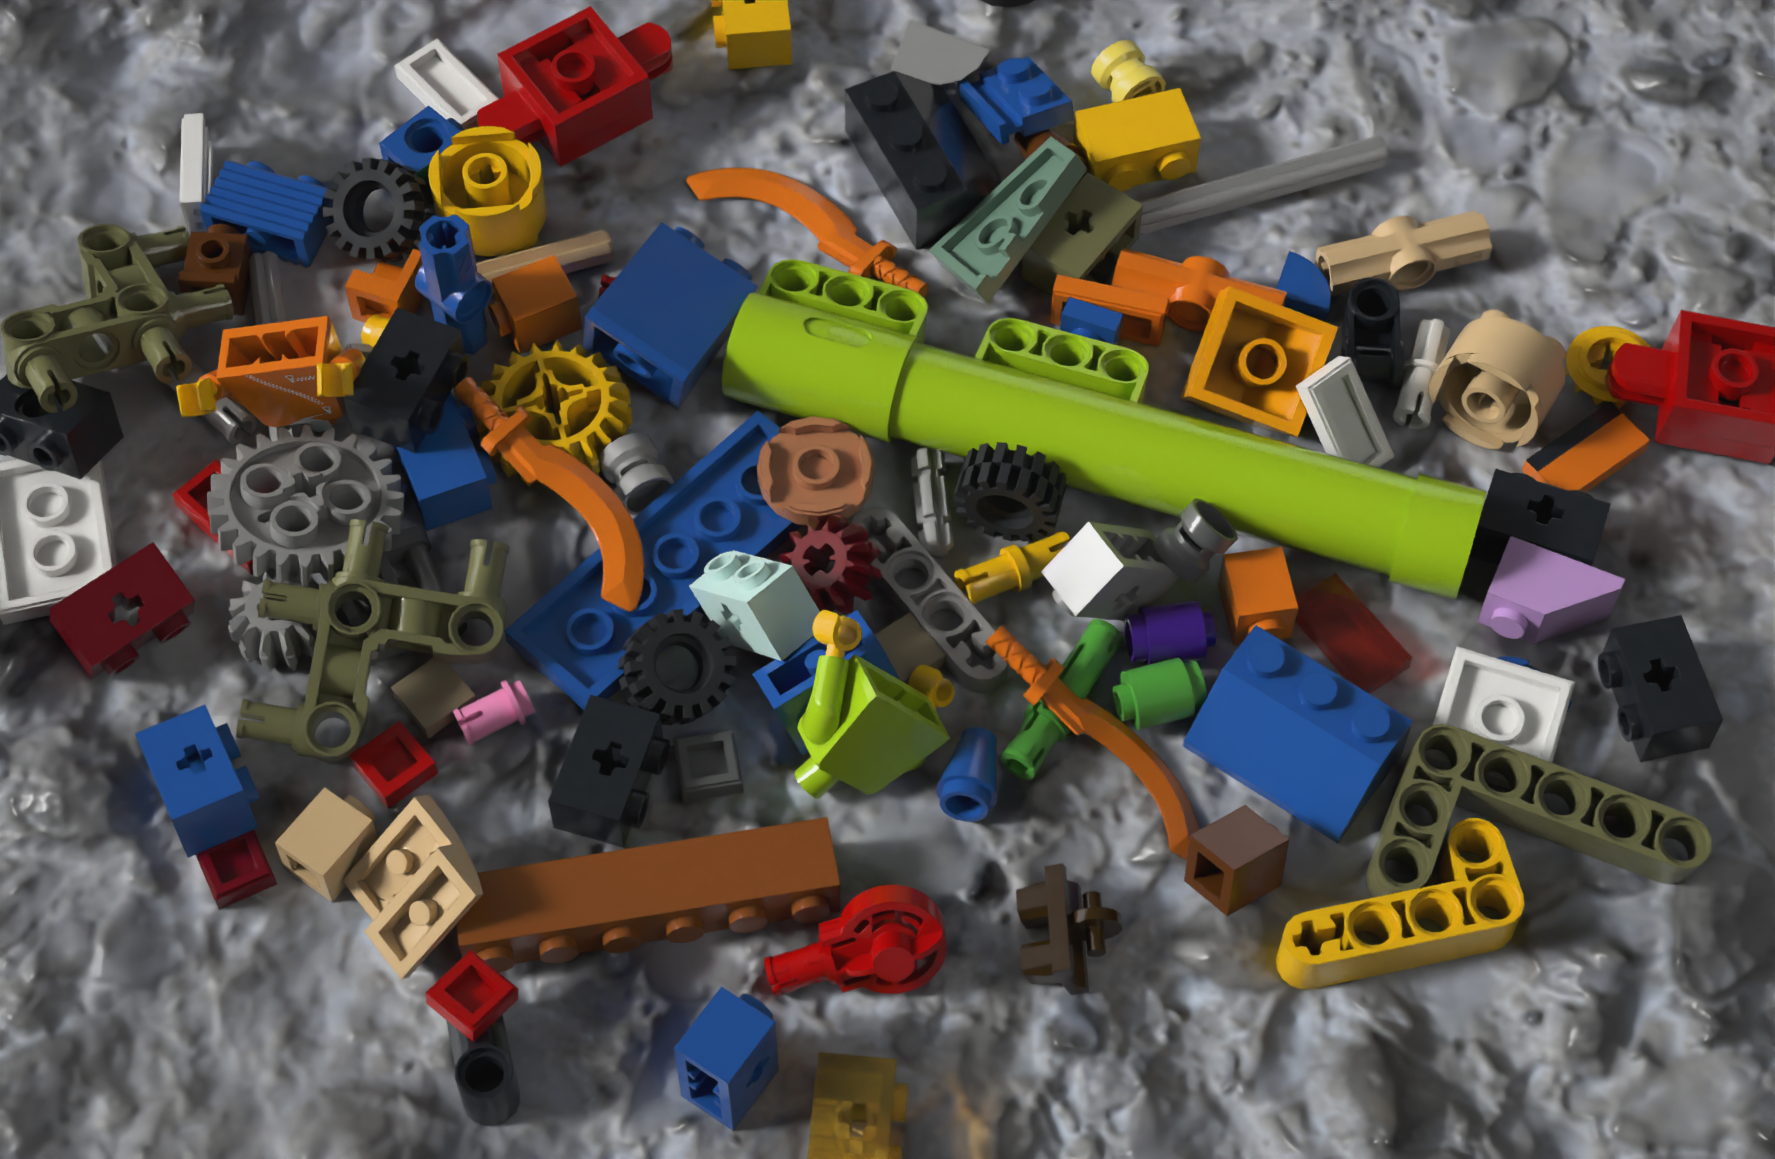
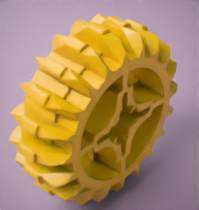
M556 340L551 351H541L533 342L530 355L526 357L512 351L509 358L510 367L494 364L493 380L482 381L481 388L487 393L489 398H492L500 407L499 409L503 410L510 418L516 413L517 406L521 405L532 417L526 429L541 445L553 444L567 451L598 475L600 472L598 458L601 452L617 438L627 435L628 429L631 428L633 423L632 408L629 407V404H631L630 391L626 387V383H622L621 374L617 367H607L606 360L601 352L587 357L586 350L582 347L581 343L570 352H566L558 340ZM548 405L553 407L555 416H560L561 424H557L554 414L549 413ZM477 418V422H479L477 432L481 442L491 431L483 424L482 420L480 421ZM500 452L494 456L489 455L492 464L501 462L502 471L506 473L508 478L518 474L516 469ZM522 477V480L529 487L531 484L527 483L525 479Z

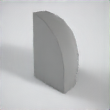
M910 20L890 70L932 84L944 85L966 79L982 66L990 50Z

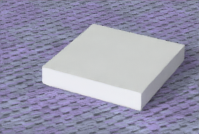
M1456 647L1433 725H1452L1552 763L1575 682ZM1435 749L1425 750L1424 755L1430 765L1445 770L1452 769L1450 759L1445 753ZM1493 771L1484 772L1485 782L1510 789L1509 782L1500 773Z

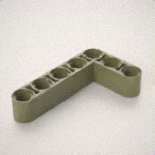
M1437 724L1430 726L1421 733L1405 760L1367 868L1366 884L1368 891L1373 897L1422 888L1432 874L1455 805L1656 882L1669 885L1683 882L1707 860L1711 853L1712 839L1709 830L1703 822L1692 815L1458 727ZM1435 749L1445 753L1450 759L1452 769L1439 770L1432 767L1427 762L1424 751ZM1493 771L1503 775L1509 782L1510 792L1501 793L1491 789L1485 782L1484 772ZM1551 793L1563 798L1568 804L1569 815H1557L1550 811L1545 805L1543 795ZM1415 804L1427 809L1433 821L1432 825L1423 827L1412 823L1406 816L1404 806ZM1614 816L1622 820L1627 826L1628 838H1619L1609 833L1605 828L1603 817ZM1671 838L1682 843L1686 848L1688 861H1680L1671 857L1665 850L1664 839ZM1390 860L1403 862L1411 870L1413 882L1404 884L1394 881L1386 873L1384 863Z

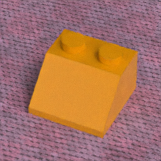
M1229 286L1218 293L1179 399L1236 421L1298 437L1307 410L1297 391L1296 385L1325 365L1338 327Z

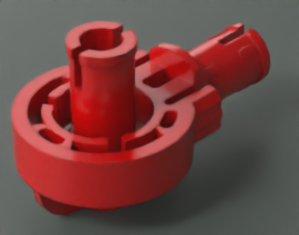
M903 885L873 887L854 897L842 911L841 917L819 923V942L790 952L764 958V965L769 984L773 986L772 991L776 997L827 980L831 984H836L840 987L842 993L861 987L884 994L908 992L929 982L938 973L945 961L947 939L944 918L937 904L929 896L917 889ZM909 923L917 929L916 932L910 927Z

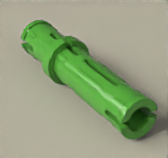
M1093 619L1090 621L1081 639L1062 664L1065 669L1058 676L1082 700L1087 697L1110 659L1123 644V636H1118L1120 631L1105 620ZM1041 700L1034 706L1031 703L1028 705L1023 716L1025 721L1021 725L1020 730L1000 755V761L1006 763L1004 767L1013 775L1025 780H1031L1035 777L1051 748L1054 747L1056 742L1063 741L1071 731Z

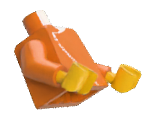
M329 316L224 329L218 369L201 376L196 383L176 386L181 417H195L214 413L217 411L216 402L223 398H228L245 406L264 425L279 427L305 423L310 425L312 431L322 432L332 427L336 420L345 413L344 397L354 396L353 381L360 374L365 357L362 352L355 348H346L342 351Z

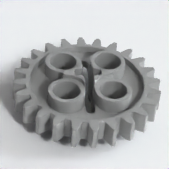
M304 425L300 437H292L285 427H281L279 429V440L273 442L265 435L257 434V448L255 450L246 445L238 444L236 446L237 460L222 458L221 474L211 475V492H207L211 534H218L219 549L221 551L233 549V563L236 566L253 560V575L256 577L272 568L276 570V578L279 583H283L290 573L299 574L302 586H308L312 574L320 573L326 582H331V579L334 577V570L339 568L343 570L350 531V520H366L367 528L364 546L368 545L372 521L387 525L389 531L386 534L384 551L392 549V535L400 534L401 516H404V493H401L400 475H392V461L390 459L377 460V447L375 445L357 450V435L355 434L339 442L335 440V430L331 427L324 432L322 437H314L310 425Z

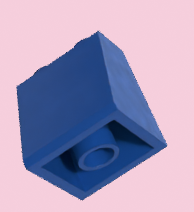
M661 222L586 314L582 347L592 354L601 352L607 364L616 366L619 372L678 410L730 336L743 302L750 293L756 292L758 286L751 282L752 275L737 262L728 258H724L721 262L703 250L705 247L704 243L689 230L679 226L673 230Z

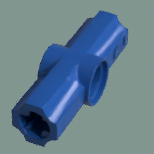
M455 214L448 217L433 215L419 227L421 235L419 249L423 264L417 273L415 287L419 293L430 300L434 320L460 329L465 353L474 355L487 344L485 332L487 321L484 309L491 299L493 286L489 280L477 272L469 225Z

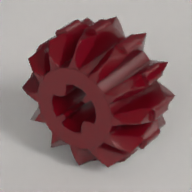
M831 514L826 523L818 517L808 518L807 535H803L798 531L789 532L792 542L796 544L793 552L779 554L782 563L794 567L820 612L822 610L834 612L836 609L838 612L847 615L853 612L855 596L864 601L872 599L870 590L865 585L868 580H876L883 577L880 569L870 565L882 552L879 550L878 545L867 541L870 534L864 526L858 523H851L849 525L848 519L841 515ZM832 560L833 562H835V565L832 568V570L829 571L827 570V566Z

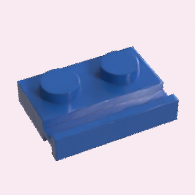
M1029 57L1004 60L996 68L979 73V81L969 83L966 79L957 81L960 100L1002 145L1009 143L1010 134L1020 132L1026 137L1075 120L1072 100Z

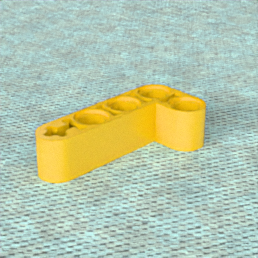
M1466 818L1457 822L1450 830L1438 864L1439 877L1442 884L1315 909L1293 916L1285 926L1276 957L1277 970L1281 978L1290 986L1299 989H1316L1493 952L1503 948L1511 940L1525 903L1508 849L1498 828L1489 821L1480 818ZM1459 851L1474 852L1482 858L1483 862L1473 863L1467 861L1460 856ZM1478 907H1492L1501 913L1503 919L1493 920L1487 918L1480 913ZM1416 920H1433L1442 927L1443 931H1427ZM1359 931L1372 932L1383 943L1379 945L1363 943L1355 933Z

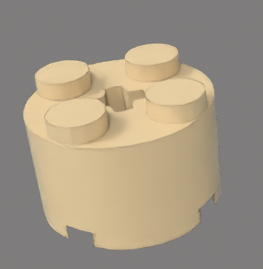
M1499 310L1485 311L1479 319L1470 322L1464 327L1435 371L1429 385L1431 401L1434 404L1436 399H1438L1446 412L1442 418L1443 422L1455 434L1472 444L1487 449H1501L1504 443L1518 442L1516 447L1525 445L1534 437L1565 384L1563 360L1565 359L1566 352L1563 345L1557 339L1543 336L1529 325L1511 319L1504 312Z

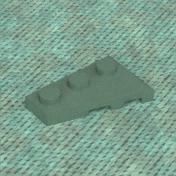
M1053 137L1048 138L928 251L943 268L984 302L989 304L1087 170L1086 166L1073 151Z

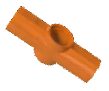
M1127 248L1120 252L1111 286L1168 297L1166 311L1169 319L1178 327L1195 332L1205 331L1218 293L1229 286L1284 306L1287 296L1286 291L1231 277L1224 265L1209 257L1193 256L1185 259L1183 263Z

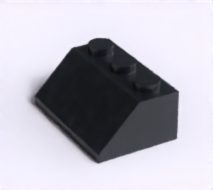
M892 71L845 89V131L916 250L939 241L1001 183V180L943 87Z

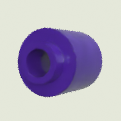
M1197 600L1140 607L1138 614L1125 615L1126 646L1132 663L1144 661L1146 665L1174 658H1180L1182 662L1205 660L1207 647H1212L1216 644L1213 615L1210 610L1202 611Z

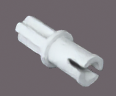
M1423 319L1417 324L1409 360H1406L1403 365L1402 378L1404 380L1393 419L1396 423L1403 426L1407 414H1412L1409 429H1424L1429 426L1431 420L1430 413L1433 403L1429 395V385L1432 376L1444 359L1450 336V329L1444 326V321L1440 319Z

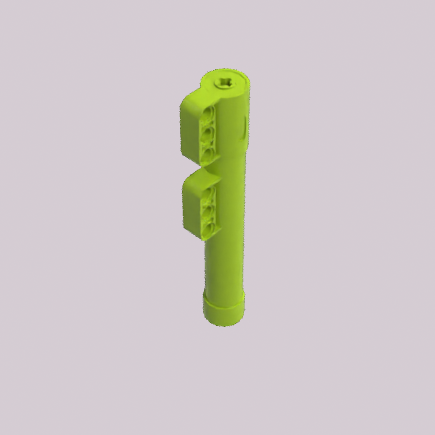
M796 259L782 260L774 264L766 275L759 291L752 292L747 296L735 319L727 345L722 372V393L726 398L801 419L812 416L837 419L849 425V431L855 434H861L862 436L888 443L898 439L963 458L967 457L968 451L972 448L979 450L981 444L988 443L995 450L997 442L1007 443L1009 450L1015 451L1018 444L1027 447L1026 454L1031 456L1037 451L1046 455L1045 464L1052 461L1060 466L1058 473H1065L1067 478L1065 484L1068 487L1181 518V512L1195 498L1202 499L1223 514L1234 527L1237 534L1390 576L1388 582L1456 600L1487 491L1419 473L1418 478L1143 404L1149 364L1145 357L1132 349L1021 319L1003 318L993 322L988 327L974 358L924 344L928 304L926 299L919 293L903 287Z

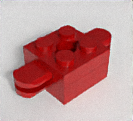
M590 6L497 54L504 97L479 109L477 112L478 127L496 126L515 132V138L527 146L528 142L533 144L539 140L558 165L562 167L653 119L650 82L673 69L671 38L664 28L651 22H647L617 38Z
M1681 310L1662 349L1624 343L1616 351L1605 376L1606 388L1614 399L1658 407L1655 443L1766 464L1771 463L1775 456V327ZM1718 396L1729 400V402L1718 400Z

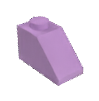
M1511 536L1487 592L1478 623L1491 627L1503 637L1511 639L1520 638L1535 644L1609 619L1625 579Z

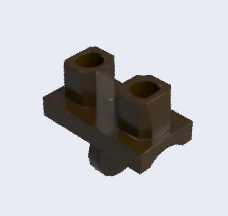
M1063 863L1045 866L1044 882L1016 890L1017 911L1021 923L1026 929L1049 925L1050 940L1022 944L1020 948L1022 973L1031 984L1061 983L1070 995L1089 992L1086 947L1087 955L1090 957L1105 955V939L1112 938L1122 931L1121 914L1114 909L1102 907V898L1099 892H1086L1081 896L1079 884L1067 880L1066 867Z

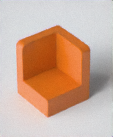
M412 250L403 268L379 262L372 274L357 269L352 271L345 284V290L354 320L366 323L373 315L391 318L397 308L416 313L424 298L415 287L417 273L423 264L420 250Z

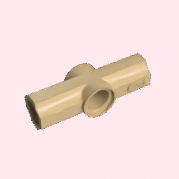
M1476 211L1418 224L1414 217L1397 216L1380 224L1369 236L1318 247L1315 261L1328 282L1331 297L1350 292L1355 283L1366 278L1383 279L1392 284L1396 290L1406 291L1425 284L1435 275L1436 271L1489 259L1492 251L1490 228L1483 213L1478 214Z

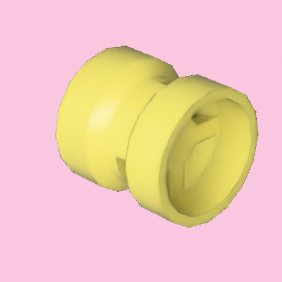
M1120 40L1111 44L1100 53L1092 65V76L1102 89L1112 91L1111 100L1113 103L1165 90V80L1155 67L1145 65V55L1132 40Z

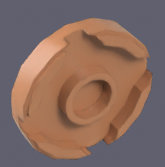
M812 416L790 421L779 428V434L774 436L770 442L768 438L760 450L757 477L763 499L777 515L799 525H808V518L815 517L826 523L831 514L841 515L847 519L863 507L872 494L875 461L869 443L861 434L859 438L854 432L849 431V425L837 419Z

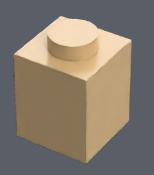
M324 787L275 842L285 870L331 902H334L346 888V885L342 882L344 877L378 839L373 823L376 820L374 814L355 797L347 795L343 800Z

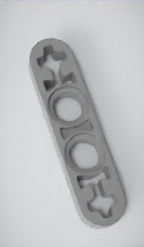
M869 507L857 513L851 523H858L868 531L871 530L877 536L886 532V547L891 553V556L886 561V549L875 538L868 540L878 545L879 550L882 552L870 565L880 569L883 577L873 581L903 616L910 612L945 653V667L964 688L975 693H989L997 690L1005 683L1009 664L985 643L995 630L897 515L882 507ZM916 568L925 573L927 581L921 587L907 589L897 584L894 577L902 569ZM950 609L957 612L963 622L957 629L942 631L936 629L929 619L936 611ZM970 637L971 649L981 660L993 658L992 669L987 670L982 665L971 668L972 653L965 644Z

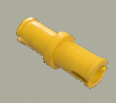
M1061 530L1052 536L1021 548L1014 544L1004 547L1000 550V556L966 569L956 570L954 573L955 584L961 591L967 589L968 593L964 595L973 605L976 602L1010 589L1018 593L1029 589L1033 580L1044 577L1041 571L1064 548L1063 544L1070 541V537L1065 531Z

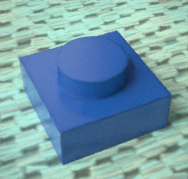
M1069 297L1061 315L1060 330L1120 346L1123 314Z

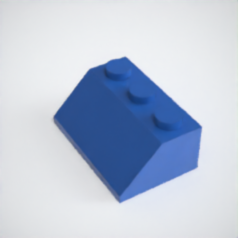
M1255 625L1222 668L1183 741V747L1334 842L1339 843L1401 757L1413 720Z

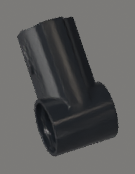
M500 1016L474 1042L446 1020L455 1065V1081L467 1116L475 1123L484 1126L499 1125L508 1121L519 1107L520 1089L512 1062L504 1016ZM487 1079L502 1081L499 1086L488 1092L474 1090L480 1082Z

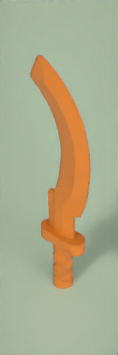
M736 167L707 170L686 178L687 184L701 201L730 197L748 198L768 203L787 212L820 241L817 245L818 250L849 267L848 273L870 278L873 275L879 280L882 279L884 283L913 290L923 297L926 296L929 290L928 283L913 274H909L904 268L896 266L894 262L889 260H894L897 254L896 246L885 240H881L872 246L856 236L858 229L852 220L833 202L802 182L768 170Z
M472 377L463 379L454 389V393L468 408L472 409L475 416L480 421L482 420L483 424L491 431L483 438L480 445L490 456L500 452L527 483L532 484L536 481L543 483L565 499L581 514L593 531L600 546L603 560L601 598L628 612L636 610L644 583V554L637 527L620 498L601 477L578 458L553 444L541 445L526 429L532 417L521 405L517 406L516 413L509 418L503 410L499 409L500 407L492 398H489L480 386L476 385L477 382Z
M1001 625L985 643L996 651L1000 657H1003V660L1029 683L1031 687L1023 694V697L1033 706L1041 700L1074 734L1080 735L1084 733L1091 736L1122 760L1139 777L1156 801L1166 827L1170 851L1187 860L1190 835L1200 830V826L1186 792L1169 767L1142 738L1113 714L1087 698L1082 700L1058 678L1065 668L1054 657L1044 667V664L1038 661L1021 642Z

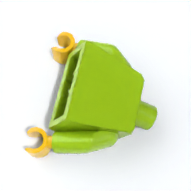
M822 610L817 614L813 623V635L818 642L827 645L826 655L818 657L812 693L806 711L800 718L797 728L811 757L795 771L794 775L800 786L816 799L821 798L839 780L867 795L874 794L902 774L919 768L929 754L950 739L936 709L937 707H946L952 702L955 696V689L950 680L942 677L940 670L927 665L916 667L910 676L909 685L856 654L849 660L844 659L845 651L854 649L862 638L860 625L852 618L840 617L839 614L829 610Z

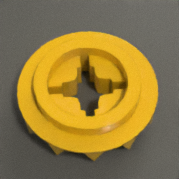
M1599 326L1580 333L1571 342L1566 354L1565 375L1571 377L1574 381L1575 393L1585 392L1592 396L1595 406L1602 401L1614 402L1617 408L1620 409L1627 401L1614 399L1606 388L1605 376L1607 370L1600 369L1604 354H1606L1607 361L1612 362L1616 351L1624 343L1650 347V345L1637 334L1624 328Z

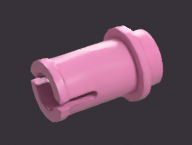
M504 680L500 682L501 689L467 706L453 710V714L469 746L517 721L522 726L527 723L525 717L535 713L534 707L520 680L511 684Z

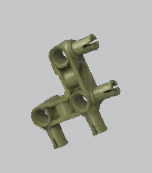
M100 224L86 228L77 238L82 282L87 300L62 306L51 304L32 310L19 311L9 315L1 324L8 380L18 387L33 389L41 407L46 412L56 413L58 412L57 404L53 398L58 400L63 411L71 408L77 400L78 392L75 385L70 381L72 379L148 361L157 379L162 383H172V376L168 369L172 371L178 382L184 380L192 370V362L189 355L184 352L178 343V340H180L181 336H185L186 330L222 320H232L234 310L228 290H225L223 284L192 293L176 295L174 292L167 290L154 268H159L163 265L185 260L190 234L183 225L166 231L137 236L135 232L130 233L117 225Z
M352 519L349 522L350 531L343 570L337 572L335 577L331 579V582L327 581V584L321 583L319 589L264 579L262 587L263 598H260L258 617L312 624L313 631H317L305 703H299L297 709L243 699L240 708L241 717L264 722L238 719L236 738H250L292 745L291 751L297 752V755L317 758L328 764L341 763L350 759L349 755L358 750L367 725L370 699L366 696L371 662L373 659L379 658V652L386 653L391 647L432 654L434 661L479 664L492 659L499 651L508 608L505 605V600L500 598L506 558L510 547L504 543L494 541L490 564L486 566L484 562L488 540H471L464 591L457 594L384 583V580L379 578L389 527L372 521L368 545L364 546L367 528L366 520ZM350 599L364 601L372 611L369 619L358 627H349L342 624L338 620L336 613L343 602ZM480 619L491 627L493 636L482 646H470L460 639L458 634L459 627L467 620ZM329 718L341 719L351 729L348 740L336 748L322 746L315 738V732L319 724Z

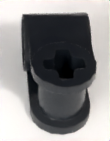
M1366 278L1355 283L1350 290L1341 327L1342 345L1340 356L1351 357L1361 382L1385 383L1389 389L1399 390L1404 365V346L1400 333L1399 294L1392 284L1383 279ZM1364 312L1373 313V314H1375V315H1377V316H1376V317L1368 316V315L1364 314Z

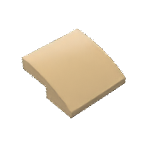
M430 794L414 797L342 880L373 920L364 930V933L401 980L411 976L483 895L479 877L465 846Z

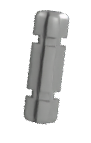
M921 448L917 450L916 455L910 460L912 478L918 482L913 484L917 525L923 529L918 531L919 542L930 555L943 557L955 545L953 527L950 523H946L952 521L948 481L944 475L941 476L946 474L945 457L941 451Z

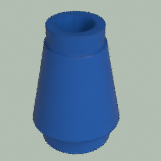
M980 727L965 729L937 785L936 792L940 799L942 811L956 820L965 822L979 821L985 818L988 811L997 803V738L991 731Z

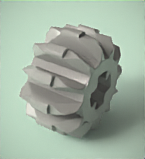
M268 570L264 573L263 582L264 579L277 582L273 573ZM290 573L283 582L302 586L296 573ZM311 577L309 585L304 587L319 589V584ZM243 580L241 590L244 597L230 599L229 611L232 619L229 620L228 630L232 641L239 645L242 656L248 662L260 659L262 666L271 672L280 660H285L288 667L295 671L298 664L297 657L304 654L313 658L317 631H313L312 624L268 617L259 618L258 611L260 598H263V582L257 585Z

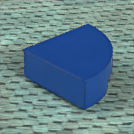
M1289 251L1276 288L1287 292L1284 307L1311 317L1327 320L1331 294L1325 276L1310 260Z

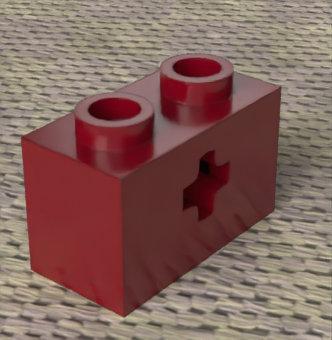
M152 542L50 607V621L91 679L104 671L109 677H112L127 669L140 658L136 650L156 637L161 644L165 643L189 627L191 622L187 617L194 613L195 599L155 543ZM122 605L126 611H131L138 607L136 624L130 626L126 620H120L114 624L115 607Z

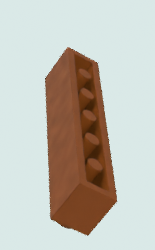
M828 817L478 872L477 875L483 895L461 918L456 927L462 958L472 950L496 971L501 973L511 969L517 963L542 960L545 963L556 964L570 961L577 957L579 953L605 950L609 953H625L637 949L642 943L665 939L673 943H687L701 938L704 933L727 929L737 933H749L762 929L767 923L789 919L800 923L816 922L826 918L832 912L841 911L840 881Z

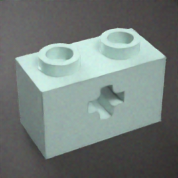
M733 550L722 553L709 561L704 568L705 573L689 585L709 620H714L721 626L717 630L720 638L722 639L728 635L732 646L783 661L813 636V623L820 611L792 565Z

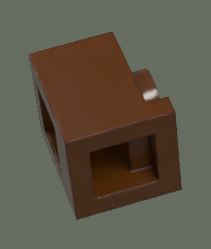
M225 224L211 225L208 227L207 232H191L183 271H179L177 279L181 293H192L223 284L225 290H228L234 315L244 316L250 287L248 260L252 255L247 234H240L237 229Z

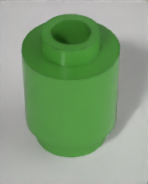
M1180 658L1122 671L1120 675L1121 684L1113 686V699L1117 714L1122 722L1130 720L1135 730L1193 717L1195 710L1200 709L1207 698L1205 681L1198 663L1195 660L1182 662Z

